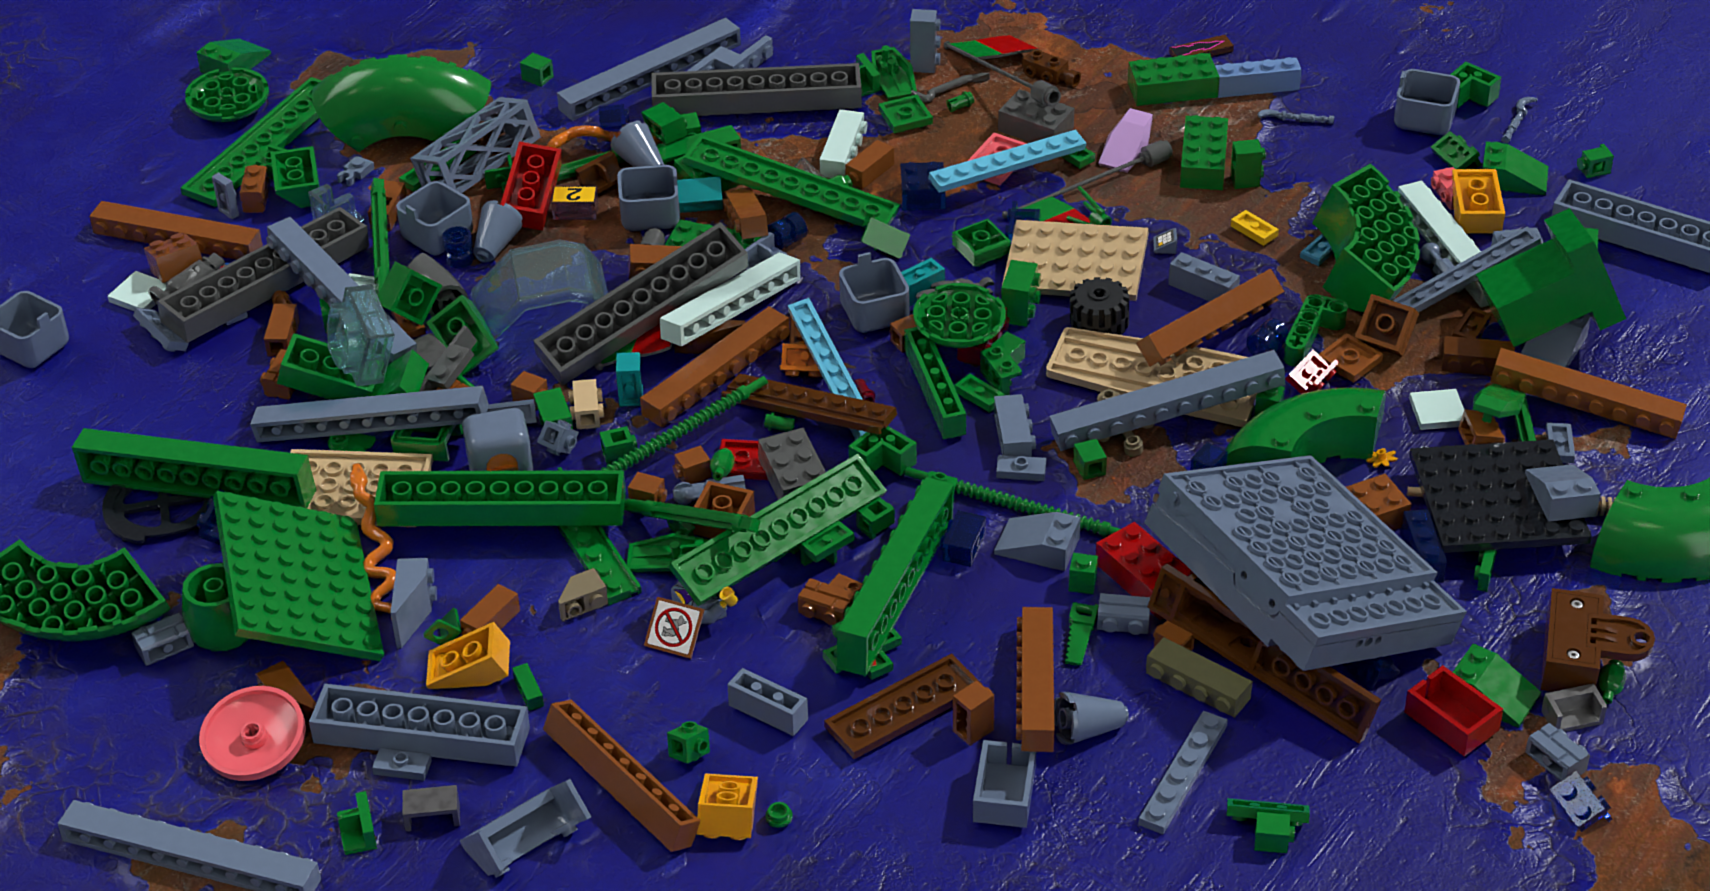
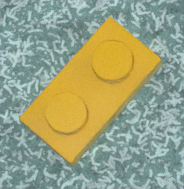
M1247 210L1231 219V227L1263 246L1278 237L1279 229Z

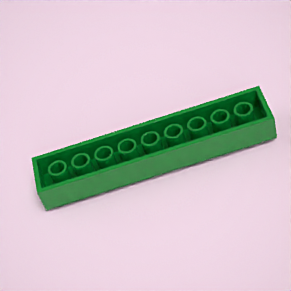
M83 428L72 446L83 483L106 486L118 485L132 489L212 499L216 491L231 492L237 495L308 508L317 491L309 458L305 454Z
M624 470L380 471L374 509L377 526H622L626 496Z
M926 477L923 484L917 487L914 499L908 502L905 515L900 516L898 527L896 530L891 531L888 544L883 545L879 559L873 562L870 575L865 576L861 590L856 591L852 606L846 608L842 623H838L835 628L834 637L837 638V645L834 657L837 658V669L863 676L868 674L892 628L895 626L953 522V483Z

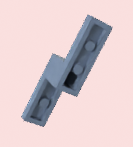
M765 35L741 54L720 46L687 71L756 68L773 55L772 38Z

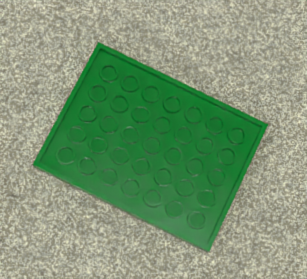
M216 491L213 500L235 636L381 661L384 651L375 608L371 601L368 574L363 566L364 555L357 522L349 516L237 495L231 492Z

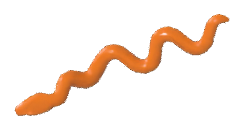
M575 126L553 137L546 146L559 148L572 139L581 136H591L602 141L611 142L614 135L617 138L621 132H610L597 126ZM653 136L656 144H662L660 140Z
M356 463L352 465V471L350 472V485L353 489L354 499L366 507L361 520V529L367 537L380 543L379 547L365 557L363 566L368 577L385 579L371 593V601L375 611L390 613L392 603L380 600L394 589L396 571L392 568L375 566L390 554L394 541L390 535L376 527L375 497L365 491L368 479L361 465Z

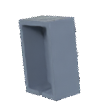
M983 740L973 799V822L1027 828L1036 769V752L1021 751V744L1013 743L1012 765L1007 764V742Z

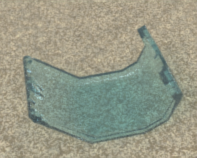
M554 240L510 249L472 288L470 298L496 340L527 310L570 301L590 305L606 295L608 291L601 262L585 244Z

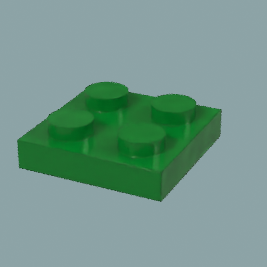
M917 94L878 104L879 112L893 133L933 124L932 115Z

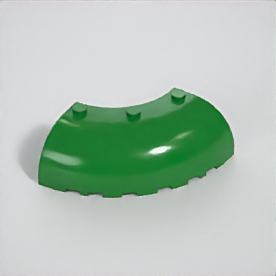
M406 54L388 55V58L376 59V57L364 59L359 64L350 67L347 65L342 68V71L327 76L313 88L312 102L317 115L328 130L342 142L357 152H361L372 143L397 136L420 137L435 142L484 108L490 93L491 81L471 69L465 70L457 67L456 63L437 61V58L420 55V58L407 57Z
M1371 163L1334 183L1312 222L1328 240L1336 260L1323 288L1332 297L1346 302L1348 308L1359 312H1365L1371 294L1393 300L1408 283L1420 255V250L1418 249L1419 233L1417 227H1414L1412 223L1413 215L1409 207L1402 204L1399 192L1393 191L1388 186L1390 181Z
M1353 387L1331 388L1303 393L1285 399L1265 409L1240 429L1225 449L1218 467L1310 455L1319 463L1326 462V458L1339 456L1340 459L1372 458L1384 414L1386 391Z
M1710 478L1692 485L1680 487H1655L1627 480L1604 520L1594 547L1590 568L1620 577L1622 573L1637 576V580L1646 581V578L1661 579V582L1676 583L1681 582L1682 579L1695 578L1696 581L1710 579Z
M21 539L0 552V624L20 633L56 641L97 640L137 629L171 610L164 597L125 547L116 553L95 560L94 563L87 565L48 561L28 548Z

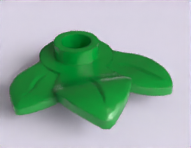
M360 433L330 436L328 447L333 451L365 452V450L374 445L376 437Z

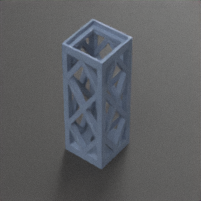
M498 97L410 159L421 187L431 182L429 176H442L443 178L439 180L440 182L463 193L485 177V170L497 169L508 161L507 155H511V158L514 157L519 141L532 144L541 136L527 100ZM495 113L499 114L498 117H489ZM502 128H504L506 134L498 138ZM493 130L487 145L473 144ZM461 139L460 143H451L453 141ZM466 150L480 151L459 166ZM493 152H502L491 157ZM455 156L450 169H448L446 162ZM433 164L438 165L440 171H431ZM474 171L473 175H465ZM455 179H464L457 183L453 182Z

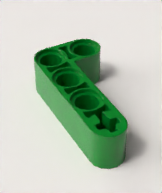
M1317 294L1307 296L1286 338L1284 362L1287 365L1296 367L1308 355L1320 327L1332 330L1343 329L1346 326L1347 303L1339 299Z

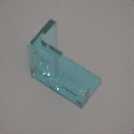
M328 184L308 192L313 220L341 207L364 223V218L356 211L354 197L350 193L334 199L332 187Z

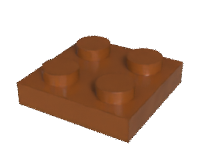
M1347 333L1318 354L1329 365L1337 359L1339 363L1334 367L1337 371L1336 373L1353 383L1383 361V353Z

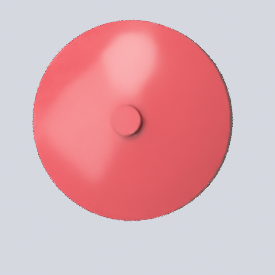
M270 686L243 688L221 699L209 711L200 730V748L208 765L219 775L238 781L261 779L281 770L296 756L305 737V719L296 700L285 691Z

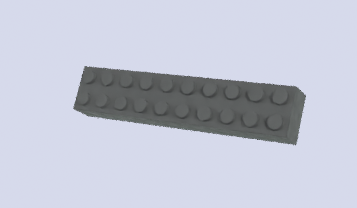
M859 63L652 73V107L664 102L669 107H673L679 114L696 112L697 116L862 108Z
M341 207L301 226L337 264L369 247L367 226ZM266 244L158 300L161 323L188 343L272 299V295L276 291H287L304 282V279L299 274L294 273L292 267L286 261H283L274 249H271Z
M720 222L534 340L535 353L563 386L660 324L662 316L721 285L748 267V252Z

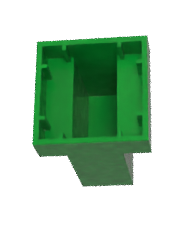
M1570 208L1544 220L1552 238L1551 240L1475 274L1493 315L1513 347L1586 314L1590 315L1600 331L1626 319L1594 240Z

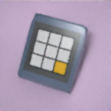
M1176 228L1153 237L1155 254H1176Z

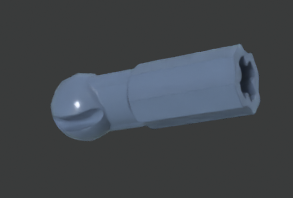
M1427 243L1421 248V259L1427 264H1434L1432 270L1437 276L1454 267L1448 258H1441L1442 251L1436 243Z
M743 475L724 477L720 481L710 479L696 484L681 482L673 489V499L680 505L686 506L691 504L693 501L698 500L708 481L746 489Z

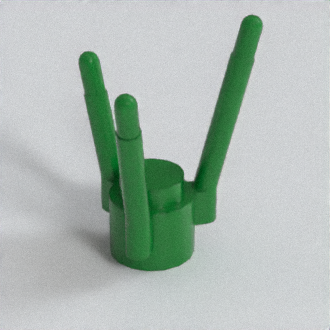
M1078 186V190L1088 201H1084L1083 205L1092 212L1089 216L1090 223L1071 216H1067L1066 219L1077 224L1111 226L1112 218L1105 214V210L1099 207L1081 186Z

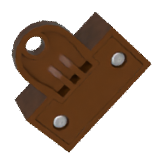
M1552 588L1546 615L1541 690L1555 692L1593 683L1596 686L1600 671V658L1621 661L1645 659L1652 653L1655 643L1654 632L1647 624L1638 619L1604 614V595ZM1636 639L1645 640L1646 643H1640Z

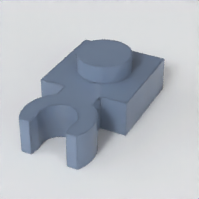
M355 156L343 166L344 171L337 174L338 183L346 180L347 186H351L356 178L362 180L374 170V162Z

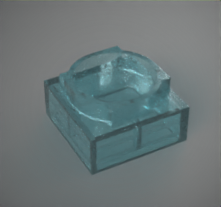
M372 284L345 287L342 303L330 305L327 320V347L335 365L342 369L344 374L351 373L356 386L383 383L395 334Z

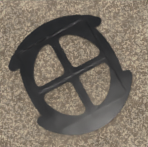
M112 485L107 491L102 504L103 517L108 528L121 538L123 542L143 544L145 538L170 536L196 529L205 533L217 521L214 500L212 498L187 495L168 496L167 493L158 492L159 496L157 499L124 504L125 498L135 489ZM204 501L203 506L188 519L174 524L170 522L169 507ZM160 509L161 525L158 527L140 526L127 520L125 515Z

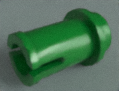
M966 91L962 92V95L946 100L947 107L951 113L965 106L971 107L974 103L972 93Z
M775 413L767 414L764 422V428H768V431L774 429L788 432L794 430L795 426L794 418L776 416Z

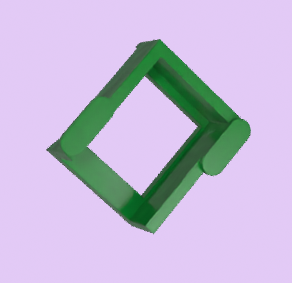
M462 424L395 430L390 439L393 452L432 454L434 461L449 462L450 456L447 442L450 436L463 435ZM413 431L439 433L436 439L410 437Z

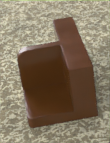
M609 151L577 168L575 172L580 187H596V195L617 184L618 172L622 169L619 167L615 153Z

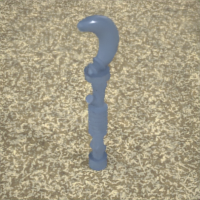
M1524 97L1517 101V115L1511 121L1506 134L1503 135L1502 142H1510L1512 133L1517 130L1520 121H1523V117L1527 115V109L1524 106L1528 103L1537 102V98Z
M1264 109L1257 114L1259 118L1277 117L1282 121L1294 119L1300 120V122L1314 123L1319 121L1334 124V116L1330 115L1329 117L1306 113L1299 115L1272 109Z

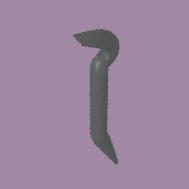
M990 74L964 75L930 89L927 95L911 90V96L917 94L923 103H929L936 95L966 83L989 80Z

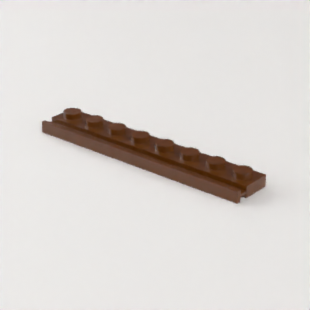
M739 373L727 386V390L721 392L722 397L726 398L727 394L736 391L741 385L747 386L759 377ZM768 379V384L751 393L748 399L745 401L741 400L740 403L878 435L882 433L881 429L886 428L897 416L896 407Z

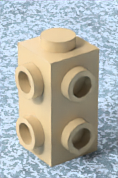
M596 379L572 381L573 391H569L570 405L574 406H570L572 420H576L577 429L600 427V418L604 417L603 403L598 404V402H603L602 389L597 388Z

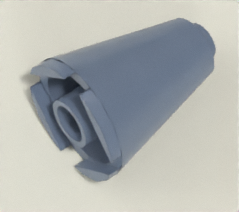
M634 121L628 123L619 130L621 134L617 138L615 135L612 138L611 149L632 167L664 165L650 129L645 122Z
M488 201L481 209L473 249L474 255L481 262L493 261L523 226L521 222L523 219L522 215L517 209L507 203L502 206L497 204L498 201Z
M1060 692L1058 694L1061 696L1054 699V726H1058L1060 731L1056 736L1060 743L1064 745H1070L1121 728L1129 718L1128 709L1121 701L1071 692Z

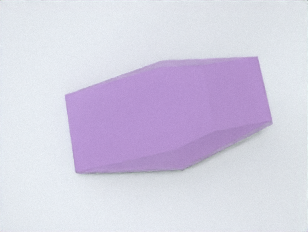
M1130 108L1109 133L1099 165L1113 169L1140 158L1141 148L1149 144L1153 114ZM1133 165L1120 171L1128 173Z

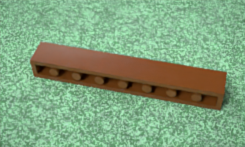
M101 201L89 216L92 230L95 234L150 244L158 240L166 241L171 239L170 237L174 234L183 233L187 234L198 244L200 253L209 255L215 253L220 257L237 260L263 246L260 229Z
M1270 268L1136 342L1149 367L1156 363L1162 366L1172 360L1171 355L1174 354L1177 358L1187 352V346L1193 349L1203 343L1201 338L1205 337L1206 340H1209L1219 334L1217 331L1219 328L1223 332L1234 326L1232 321L1235 320L1238 324L1248 318V312L1254 315L1264 309L1262 306L1264 303L1268 307L1277 302V296L1285 291Z
M768 306L640 397L642 416L660 427L674 420L675 417L686 409H689L693 404L706 397L711 391L721 386L725 381L739 373L765 352L790 335L789 317Z
M1504 348L1500 349L1490 380L1494 384L1673 439L1677 437L1687 404Z
M1022 607V617H1017L1016 740H1021V751L1054 752L1053 607Z
M566 700L551 703L543 730L667 849L673 852L692 847L701 820L574 701Z

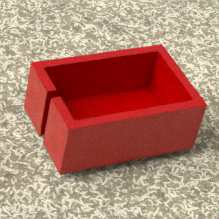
M1442 665L1427 676L1426 681L1423 679L1407 691L1404 712L1465 757L1500 730L1503 708Z

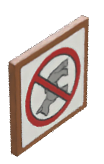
M657 597L644 646L692 658L705 609Z

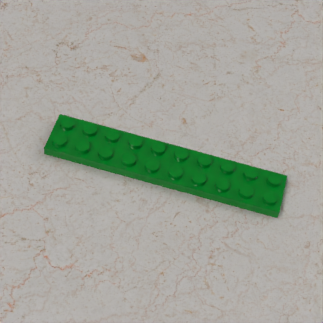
M310 77L186 182L180 188L182 195L216 207L217 200L212 176L219 172L233 182L234 190L242 185L245 167L256 165V160L268 151L270 144L284 148L316 121L319 116L313 106L312 91L322 80Z
M703 135L697 138L683 158V164L694 169H699L814 211L822 212L854 225L862 226L864 219L868 217L890 225L900 207V204Z
M856 454L750 516L761 521L757 533L726 530L674 560L668 568L697 606H700L720 594L723 588L732 587L799 547L802 542L839 520L841 522L874 499L883 497L887 490L860 455Z

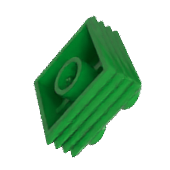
M985 219L952 232V245L974 267L982 266L993 259H1001L1010 252L1011 240L990 219Z

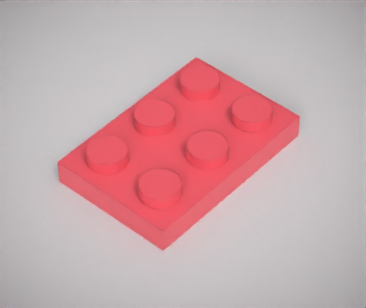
M993 133L968 161L1027 143ZM1013 171L984 180L1000 186Z

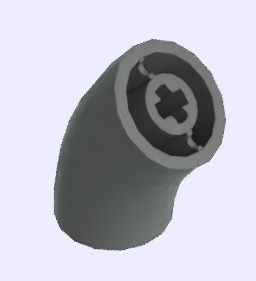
M426 253L419 254L408 265V268L442 285L429 311L431 317L435 316L461 295L469 299V296L457 279Z

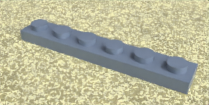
M1206 711L1202 712L1139 817V826L1160 834L1165 833L1225 731L1228 719Z

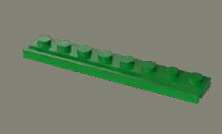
M561 467L557 468L558 471H563ZM557 526L584 569L587 571L594 568L606 585L608 605L630 598L633 593H642L641 585L601 526Z

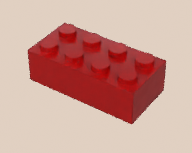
M519 141L500 205L504 206L507 203L517 209L523 218L521 221L523 223L522 227L543 231L561 169L562 149Z
M1136 522L1096 542L1098 567L1131 596L1151 598L1161 567L1169 564L1186 576L1193 574L1189 567ZM1150 610V612L1159 620L1164 619L1154 611Z

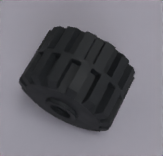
M1094 277L1093 280H1083V284L1077 283L1074 286V290L1070 292L1071 328L1122 335L1129 326V294L1127 288L1122 287V283L1119 281L1113 282L1111 278L1107 277L1106 279Z

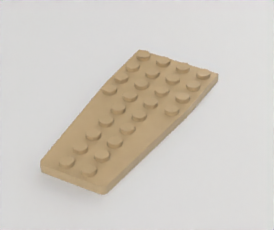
M1066 327L1047 364L1046 376L1099 392L1111 389L1122 395L1248 357L1202 347L1191 349L1190 346H1187L1188 351L1177 358L1173 354L1171 355L1172 360L1160 366L1159 363H1156L1149 367L1136 342L1143 338ZM1257 393L1185 415L1243 427L1249 422L1256 403Z

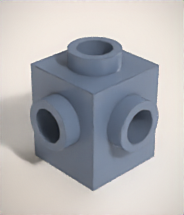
M559 419L556 423L546 420L537 443L546 446V451L560 456L561 452L570 454L576 445V438L579 432L571 429L572 424Z

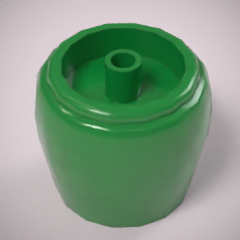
M208 564L190 573L183 583L182 619L191 640L200 648L215 652L228 651L241 646L249 638L238 637L234 634L224 564Z

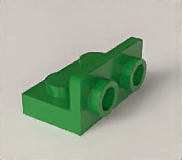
M1451 131L1431 146L1432 152L1449 167L1466 169L1472 163L1477 168L1481 166L1478 158L1480 156L1479 152L1473 146H1467L1462 136H1456Z
M1001 344L980 351V372L992 387L1005 395H1010L1011 378L1022 375L1020 367Z

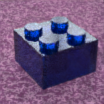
M944 162L900 163L902 210L946 209V191L939 193L928 179L929 172L944 168Z

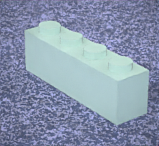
M839 110L820 157L821 177L846 176L845 164L857 156L858 146L862 145V134H866L867 121H864L863 112Z

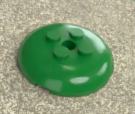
M231 67L232 71L219 72V69L193 80L185 91V101L189 110L202 119L212 122L237 121L252 115L264 105L269 94L268 83L261 74L250 69Z
M950 283L935 287V291L928 295L925 293L921 295L915 303L913 319L919 332L930 341L950 348H969L989 341L1000 332L1005 323L1006 310L1002 300L989 294V290L984 287L969 283Z

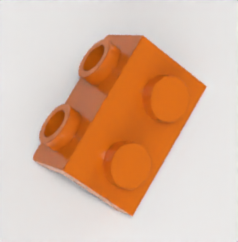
M782 343L780 370L785 372V376L798 377L799 373H808V377H822L806 344Z

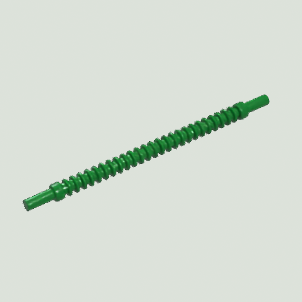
M762 376L747 386L741 385L736 391L727 394L726 398L721 397V401L716 400L715 404H710V407L706 406L699 413H694V417L689 416L688 419L683 420V423L679 422L678 426L673 425L672 429H667V433L662 432L661 436H656V439L651 438L650 442H645V446L641 444L639 448L634 449V452L629 451L628 455H623V459L619 457L617 461L612 462V465L607 464L606 468L602 467L601 470L626 471L628 467L631 468L633 466V463L638 464L639 460L643 461L644 457L648 458L650 454L653 455L655 450L660 451V447L665 448L666 444L670 445L671 440L675 442L677 438H682V434L687 435L688 431L692 432L693 428H698V425L702 426L704 422H709V418L714 419L715 416L720 415V412L724 413L725 409L729 410L731 406L735 407L736 403L740 404L741 400L745 401L748 399L751 393L768 384L766 377Z
M907 467L905 470V476L921 481L922 479L925 480L929 474L928 472ZM957 479L955 487L957 494L963 492L964 496L968 494L970 498L976 496L977 500L980 498L984 502L989 500L990 504L995 502L997 506L999 504L1002 507L1007 505L1009 509L1014 507L1015 511L1021 509L1022 513L1027 511L1028 515L1051 512L1068 514L1067 510L1061 512L1060 508L1054 510L1053 506L1048 508L1047 504L1041 506L1040 502L1037 504L1033 500L1028 502L1027 498L1022 500L1020 496L1016 499L1015 495L1009 497L1008 493L1003 495L1002 491L996 493L995 489L990 491L988 487L983 489L982 485L977 487L975 483L971 485L970 482H966L965 484L963 480L958 482ZM1085 515L1082 518L1080 517V530L1086 528L1087 532L1093 530L1094 534L1099 532V535L1107 537L1120 530V528L1113 527L1111 523L1106 521L1100 523L1099 519L1094 521L1092 517L1089 519Z

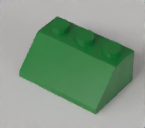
M314 147L270 152L276 194L300 208L322 205Z

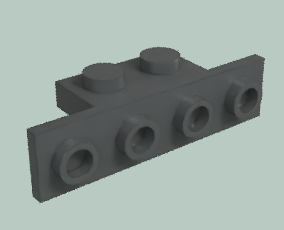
M467 326L461 328L425 376L419 392L436 390L438 387L449 389L472 359L474 353L471 349L477 340Z

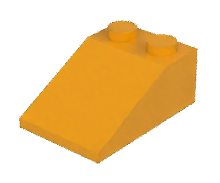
M1452 169L1454 219L1459 226L1463 228L1466 234L1502 231L1505 209L1496 169Z
M492 622L429 650L426 687L428 689L487 686L496 681H501L508 677L510 640Z
M705 773L698 802L697 817L701 821L697 835H703L706 838L725 836L734 840L751 838L758 777Z

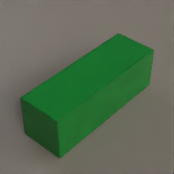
M528 663L512 667L513 679L528 711L543 707V695Z

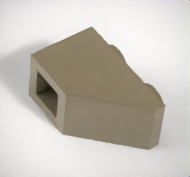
M594 568L570 577L558 600L562 622L608 604L606 585Z

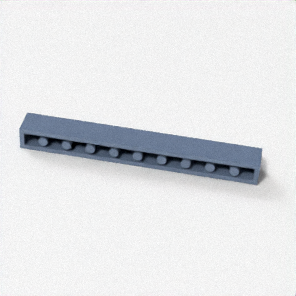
M723 18L557 92L558 108L572 121L651 86L652 73L685 71L696 65L720 46L729 50L740 46V28L727 18Z
M291 217L267 226L268 236L266 241L268 246L274 249L280 258L292 267L294 273L299 274L304 279L307 286H311L315 290L318 297L323 299L330 309L336 312L342 318V321L354 330L358 338H362L367 343L371 351H374L381 360H384V364L389 365L412 349L417 353V343Z
M1275 350L1051 415V432L1060 451L1073 448L1076 443L1093 439H1104L1285 385V369Z
M483 386L260 406L256 408L250 425L257 443L462 424L468 416L486 413L489 403Z
M73 800L57 823L62 840L65 842L254 891H315L321 881L318 862L309 858H300L285 852L268 850L258 845L253 846L241 843L235 839L229 840L211 833H202L187 827L174 826L160 820L155 821L143 818L137 814H127L113 808L108 809L96 806L90 802L84 803Z

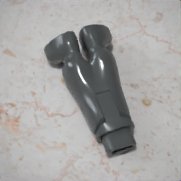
M212 253L208 258L204 256L202 260L194 262L184 271L171 278L166 283L165 291L157 286H153L148 290V294L158 306V300L218 270L225 264V261L215 253Z

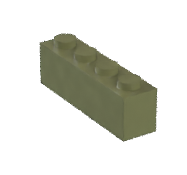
M1164 637L1147 655L1146 674L1234 718L1251 699L1253 681Z

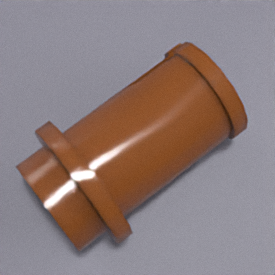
M279 290L272 295L273 304H293L285 291Z

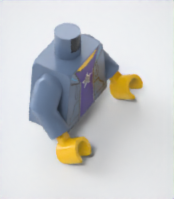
M679 581L671 588L672 601L705 609L701 624H713L717 619L727 617L726 606H734L738 601L734 595L735 591L730 587H725L721 590L720 594L697 606Z

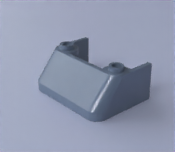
M568 779L539 793L461 839L460 843L488 876L494 874L495 878L510 870L508 865L512 861L560 833L563 837H566L578 830L576 824L591 818V815L571 779Z

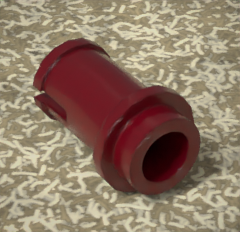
M863 379L855 380L854 382L858 386L856 388L862 399L875 402L876 395L873 390L868 388L866 382Z

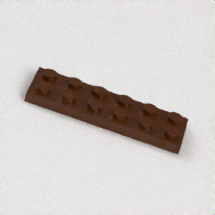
M951 653L824 720V728L853 759H856L953 707V695L976 680L979 683L981 682Z

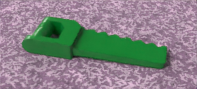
M1073 602L1069 615L1070 627L1068 648L1066 650V664L1082 665L1091 632L1096 624L1098 604L1093 606ZM1078 613L1087 614V615H1092V616L1079 615Z

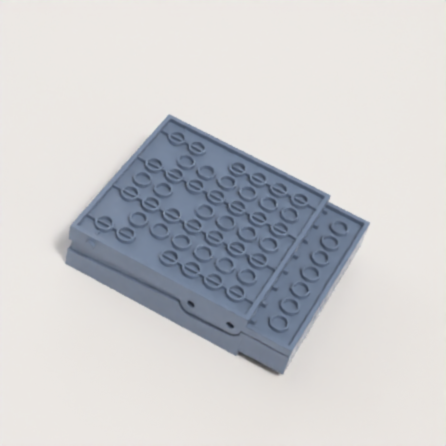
M1311 455L1165 473L1158 487L1160 495L1157 502L1152 503L1144 522L1267 647L1278 645L1280 650L1285 652L1295 662L1296 666L1303 671L1452 644L1467 613L1462 606L1434 581L1438 572Z

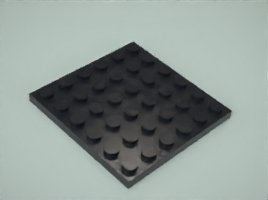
M1554 440L1410 448L1409 457L1442 553L1590 544L1592 536L1585 518L1547 521L1525 474L1526 469L1563 466Z

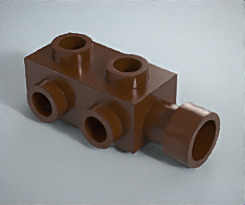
M1033 49L1022 60L1023 72L1030 78L1035 76L1049 84L1053 83L1056 85L1063 81L1066 85L1074 88L1080 83L1081 73L1073 69L1069 70L1068 61L1057 56Z

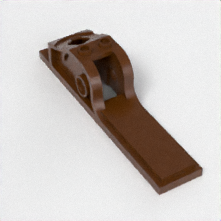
M1169 564L1161 567L1147 608L1169 622L1192 633V637L1360 744L1365 740L1382 699L1330 666L1303 671L1296 666L1295 662L1285 652L1280 650L1278 645L1267 647L1194 573L1186 576Z

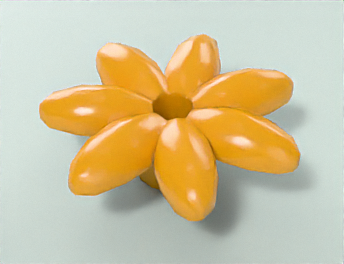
M1382 448L1373 452L1372 458L1366 459V462L1373 463L1374 468L1379 467L1381 463L1384 467H1389V462H1396L1398 458L1394 457L1396 451L1386 453V449Z

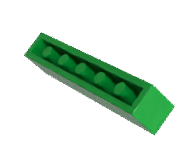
M917 327L904 329L906 355L943 439L966 435V412L935 343L924 337Z

